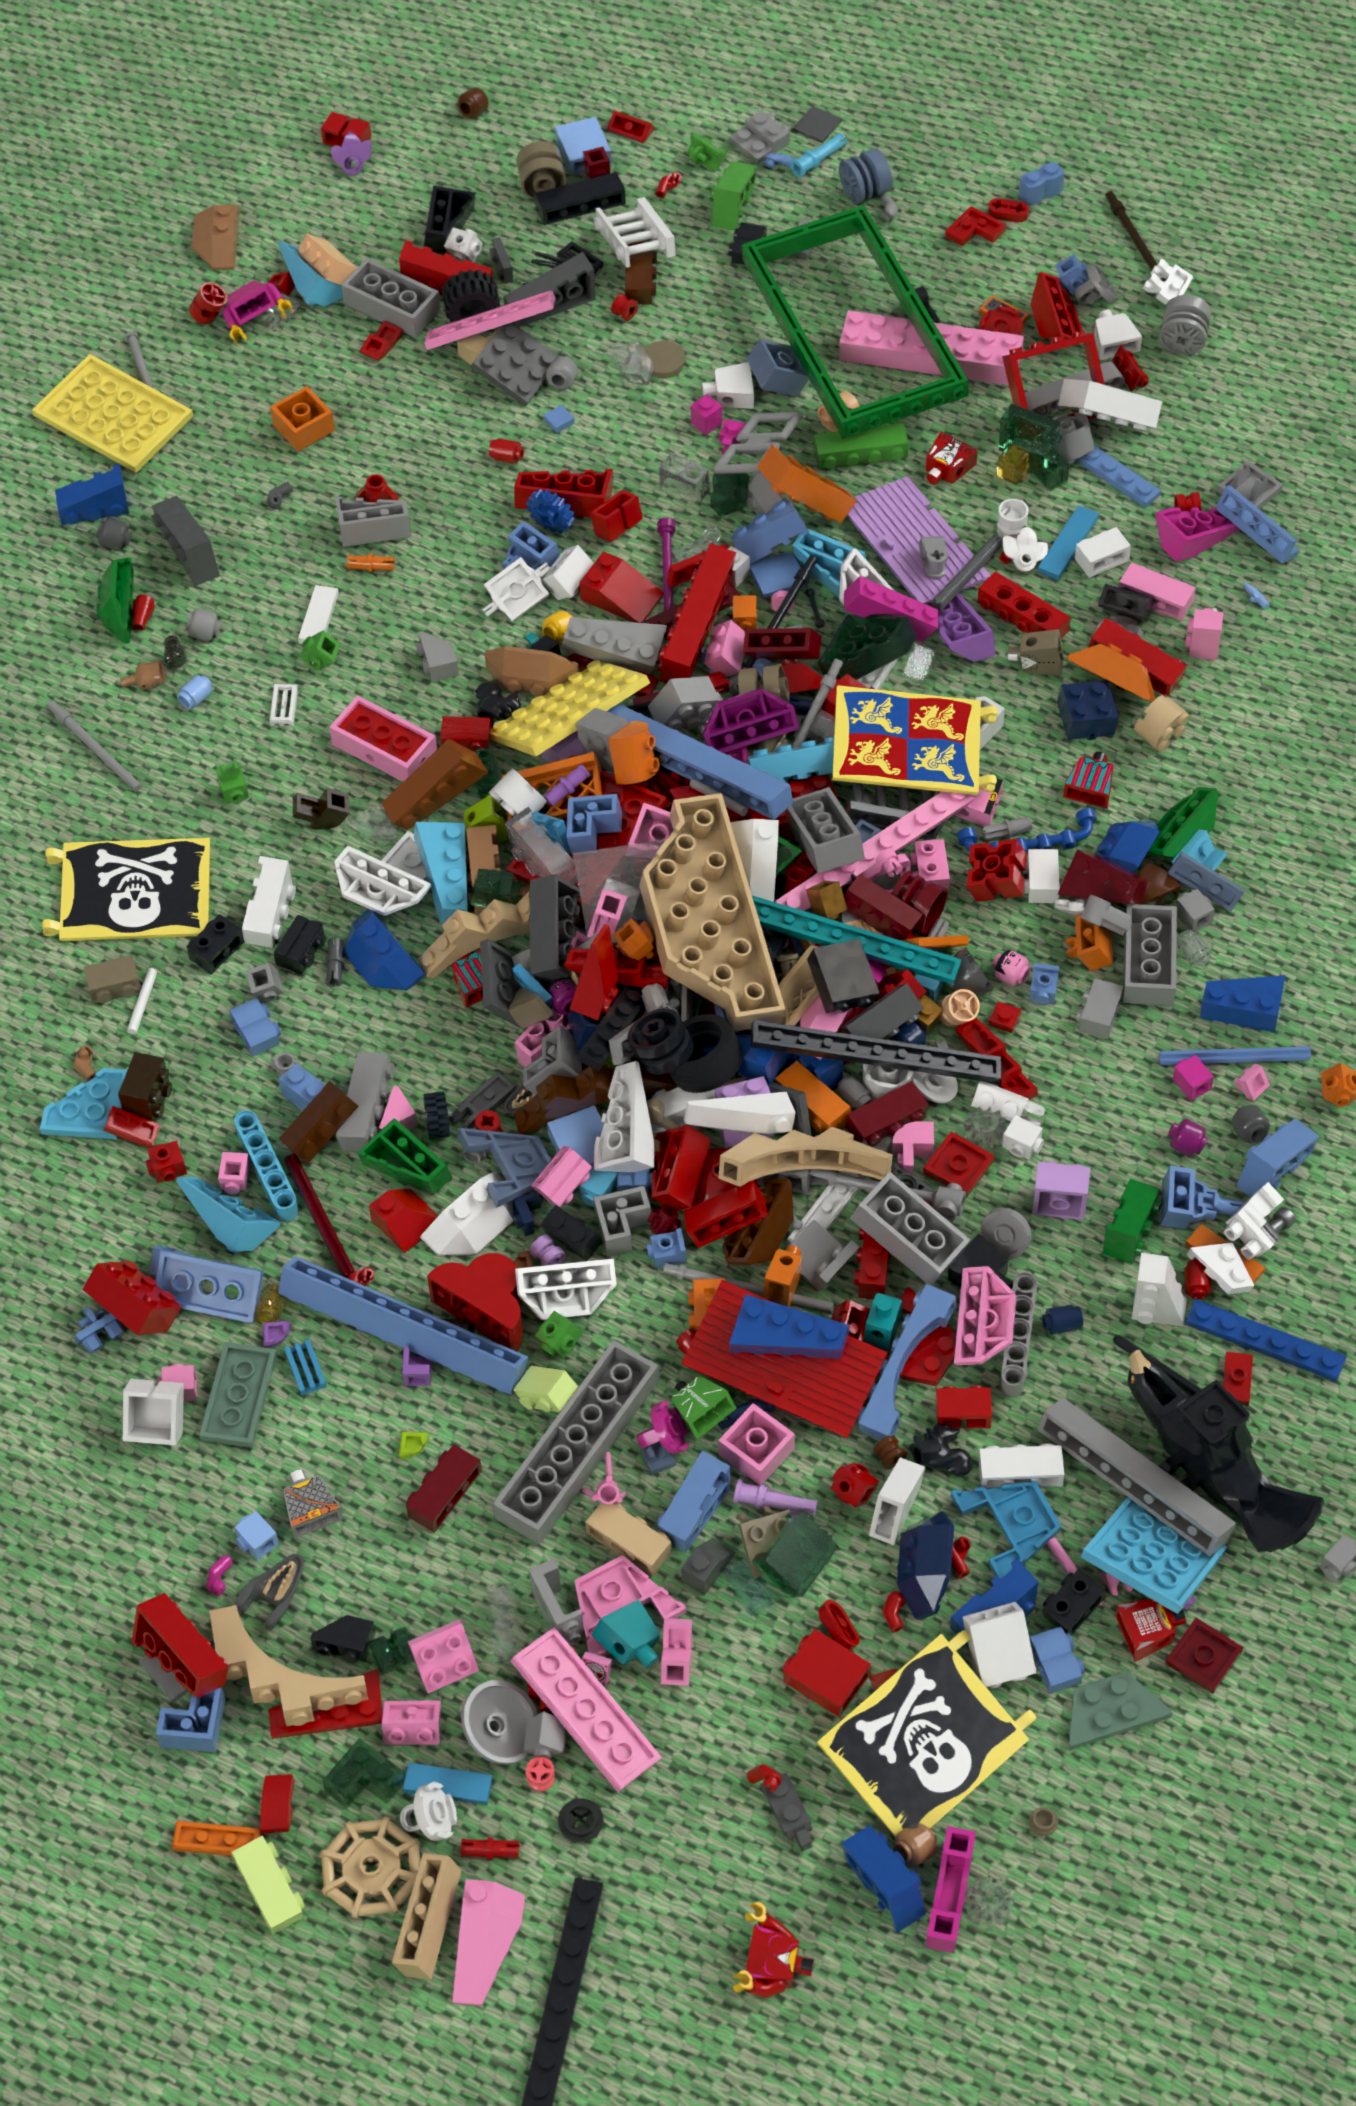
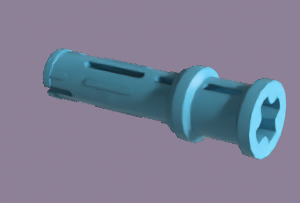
M838 133L815 150H807L801 158L792 160L790 163L792 172L799 178H802L808 170L817 168L821 160L847 145V139L842 142L840 141L845 135Z

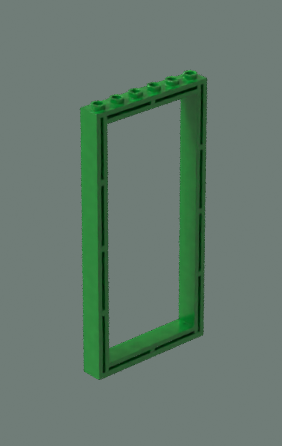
M865 205L742 244L743 262L842 439L969 396V385L966 375ZM859 233L944 379L848 410L766 263Z

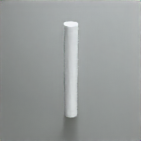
M153 968L147 970L127 1029L129 1034H137L157 975V970Z

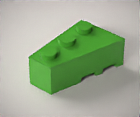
M732 161L728 168L724 169L723 176L718 178L717 185L713 186L711 191V199H714L712 227L732 231L738 228V217H742L744 211H741L743 203H748L755 186L756 165Z

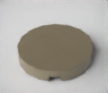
M671 341L653 342L642 351V368L650 376L653 374L662 379L673 377L682 371V367L685 366L684 350L678 344Z

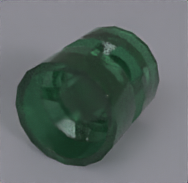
M405 1626L390 1632L389 1638L380 1636L369 1641L372 1655L381 1675L397 1669V1664L399 1663L405 1666L414 1662L408 1641L412 1639Z

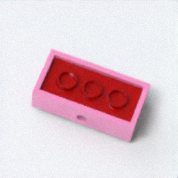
M358 695L329 727L333 746L402 782L437 750L435 735Z

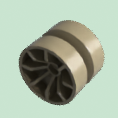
M538 141L526 145L518 153L516 163L522 190L527 197L535 200V193L566 185L567 180L562 157L557 146L550 142Z
M781 664L764 666L762 679L756 667L739 670V695L762 688L789 703V685Z

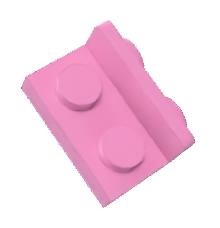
M384 1701L382 1717L383 1744H440L441 1701Z

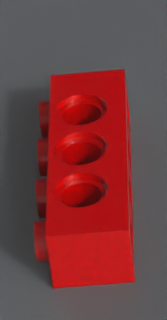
M996 571L978 588L977 602L981 607L996 613L1002 620L1009 621L1017 626L1021 632L1032 633L1059 630L1061 639L1069 632L1070 616Z

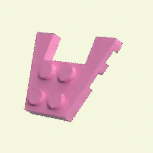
M623 1555L574 1580L579 1608L583 1616L588 1652L605 1657L611 1654L591 1635L600 1619L638 1599L642 1605L651 1602L663 1622L664 1618L676 1619L687 1613L683 1603L677 1602L669 1595L667 1590L662 1586L656 1585L649 1579L646 1573Z

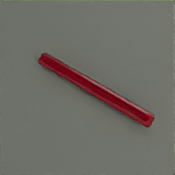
M294 1153L284 1158L285 1164L341 1276L348 1278L351 1273L355 1272L298 1156Z

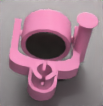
M888 848L878 854L876 864L865 870L862 875L889 893H892L901 876L905 872L911 871V862L906 854L896 855L892 848Z

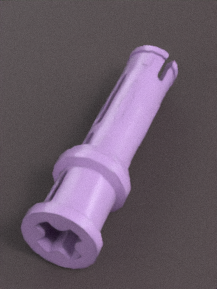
M742 1479L737 1481L733 1503L737 1504L740 1501L753 1504L758 1509L763 1506H769L780 1510L790 1509V1512L811 1516L812 1518L815 1516L818 1500H810L767 1490L768 1487L763 1484L760 1486L743 1483Z

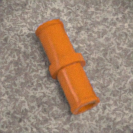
M368 554V556H347V560L350 561L347 562L348 570L363 569L368 572H374V570H395V566H393L395 564L394 556L384 557L375 556L374 554Z

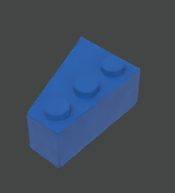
M120 463L114 465L113 470L104 474L101 472L95 473L94 478L85 482L78 480L55 490L61 525L129 514Z
M1286 975L1206 981L1199 1018L1275 1032Z
M1016 1558L1010 1563L1013 1569L1002 1579L996 1576L991 1580L994 1585L981 1596L977 1593L951 1616L950 1629L955 1634H958L965 1630L963 1616L1016 1602L1023 1609L1025 1617L1028 1616L1035 1609L1039 1582ZM966 1642L964 1645L969 1649L968 1642Z
M869 1825L841 1843L845 1859L865 1888H870L880 1900L877 1902V1905L882 1911L887 1908L891 1913L893 1927L897 1933L926 1915L919 1888L922 1885L919 1876L913 1869L909 1871L906 1868L905 1861L898 1851L893 1852L889 1848V1842L883 1833L877 1834Z

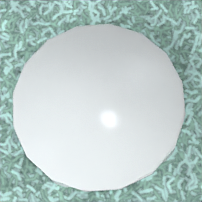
M1056 898L1055 908L1071 915H1080L1089 898H1076V901Z

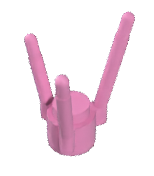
M606 1452V1479L598 1484L596 1492L585 1487L582 1488V1492L592 1497L594 1501L600 1500L607 1505L615 1502L621 1503L626 1496V1492L619 1493L617 1483L612 1480L611 1453Z

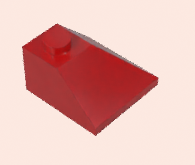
M411 1188L388 1190L369 1205L371 1221L404 1253L422 1240L420 1236L439 1216Z

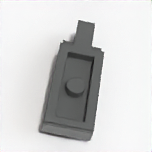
M787 1772L780 1775L781 1784L778 1785L776 1791H768L769 1787L764 1788L762 1782L761 1789L784 1836H787L789 1840L795 1838L801 1851L811 1848L812 1840L808 1833L813 1830L811 1821Z

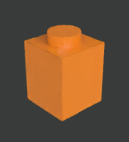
M756 595L733 596V622L743 631L745 629H757Z

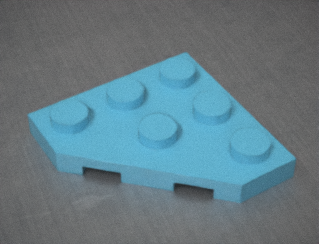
M103 1068L95 1073L96 1077L85 1084L83 1082L68 1091L66 1097L57 1103L52 1102L44 1107L40 1126L41 1134L117 1139L118 1136L105 1132L103 1129L111 1107L115 1106L122 1109L118 1093L127 1069Z

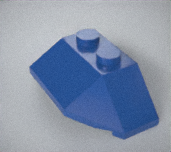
M1155 821L1115 823L1109 827L1105 838L1097 846L1095 854L1134 873L1160 833L1158 825Z
M367 909L352 923L343 953L371 987L408 990L426 975L376 912Z

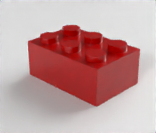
M128 1260L97 1263L82 1289L136 1335L169 1331L182 1307L175 1301V1297L171 1293L159 1288L153 1278L142 1274L138 1270V1266Z

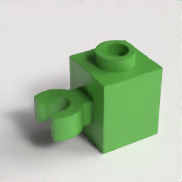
M233 761V764L228 766L220 764V768H217L216 772L225 803H239L249 798L240 764L236 761Z

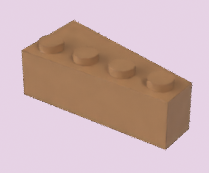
M496 825L466 828L469 851L466 853V867H470L471 872H466L467 887H472L473 892H468L469 907H474L475 912L470 913L477 915L494 899L503 901L502 882L499 880L501 879V873L500 876L497 875L498 885L496 875L494 873L489 874V870L492 869L500 872Z

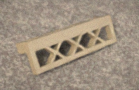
M810 945L778 985L785 1006L781 1024L795 1026L819 996L807 961L811 951L817 946Z

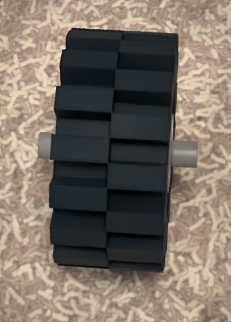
M445 1092L423 1094L425 1114L421 1115L422 1120L426 1119L429 1140L450 1137L448 1116H452V1111L447 1109Z

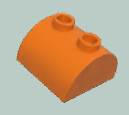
M631 721L608 738L616 784L642 782L652 778L657 773L660 763L653 753L655 737L650 734L649 725L646 722Z

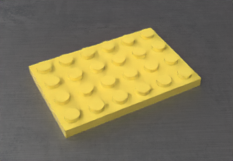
M91 354L32 409L33 416L135 473L194 416L190 408Z
M599 660L592 661L587 665V669L569 676V681L551 687L550 692L534 698L531 704L525 708L515 710L511 717L496 722L490 730V740L524 753L538 756L577 731L575 723L593 709L598 708L608 711L650 684L645 674L606 662H600Z

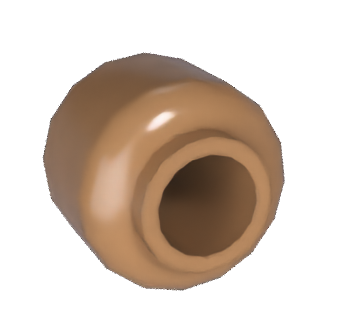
M921 1823L910 1825L900 1831L895 1837L894 1852L898 1851L905 1863L910 1866H918L936 1853V1834L932 1829Z

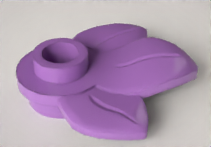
M349 131L344 138L342 147H332V157L336 163L342 165L345 173L357 175L361 172L363 163L370 158L372 151L370 140L361 142L354 133ZM352 161L356 162L354 168L351 167Z

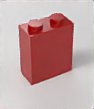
M814 1629L810 1636L805 1635L798 1645L799 1651L794 1658L790 1656L782 1667L783 1682L840 1718L870 1676L871 1663L817 1629Z

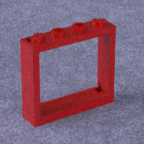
M1085 330L1071 333L1072 338L1064 339V336L1051 338V343L1044 345L1043 341L1029 344L1030 349L1022 350V347H1017L1009 350L1010 354L1002 356L1020 436H1029L1043 432V429L1046 430V423L1051 419L1031 423L1017 360L1083 343L1092 382L1105 385L1093 333L1085 334ZM1079 411L1068 414V417L1075 416V413H1079ZM1092 414V416H1087V415H1086V417H1087V419L1089 420V419H1092V418H1096L1097 415H1093V414Z

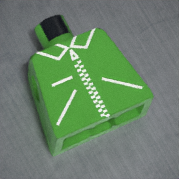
M702 1376L696 1377L689 1384L686 1381L677 1383L674 1388L675 1395L671 1399L684 1423L696 1439H699L737 1409L726 1389Z

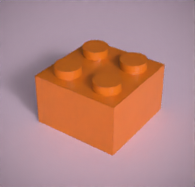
M308 386L270 406L273 426L297 451L335 431L333 412Z

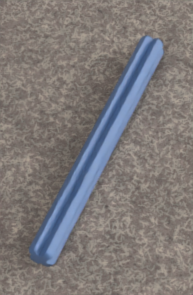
M1308 1046L1161 1051L1159 1052L1160 1065H1176L1182 1059H1189L1194 1055L1203 1064L1305 1061L1311 1059V1049Z

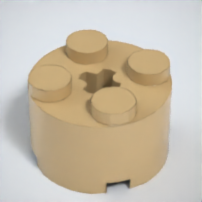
M1161 695L1146 708L1144 712L1147 714L1144 720L1138 719L1134 731L1162 753L1170 745L1169 740L1173 736L1179 738L1186 730L1184 724L1190 715L1170 697Z

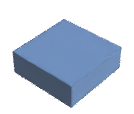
M562 405L543 415L544 421L556 434L575 424V418Z

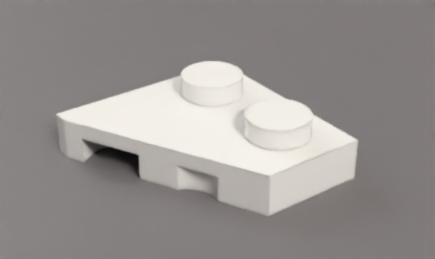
M1233 1243L1191 1247L1187 1252V1256L1191 1260L1196 1257L1206 1267L1204 1272L1211 1279L1217 1281L1227 1294L1250 1292L1254 1287Z

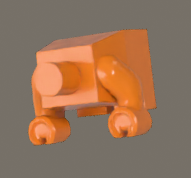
M631 918L623 925V928L618 929L613 934L618 943L616 948L620 950L622 955L638 961L643 957L647 960L651 959L654 954L652 951L654 949L652 945L654 939L651 926L645 920L638 925Z

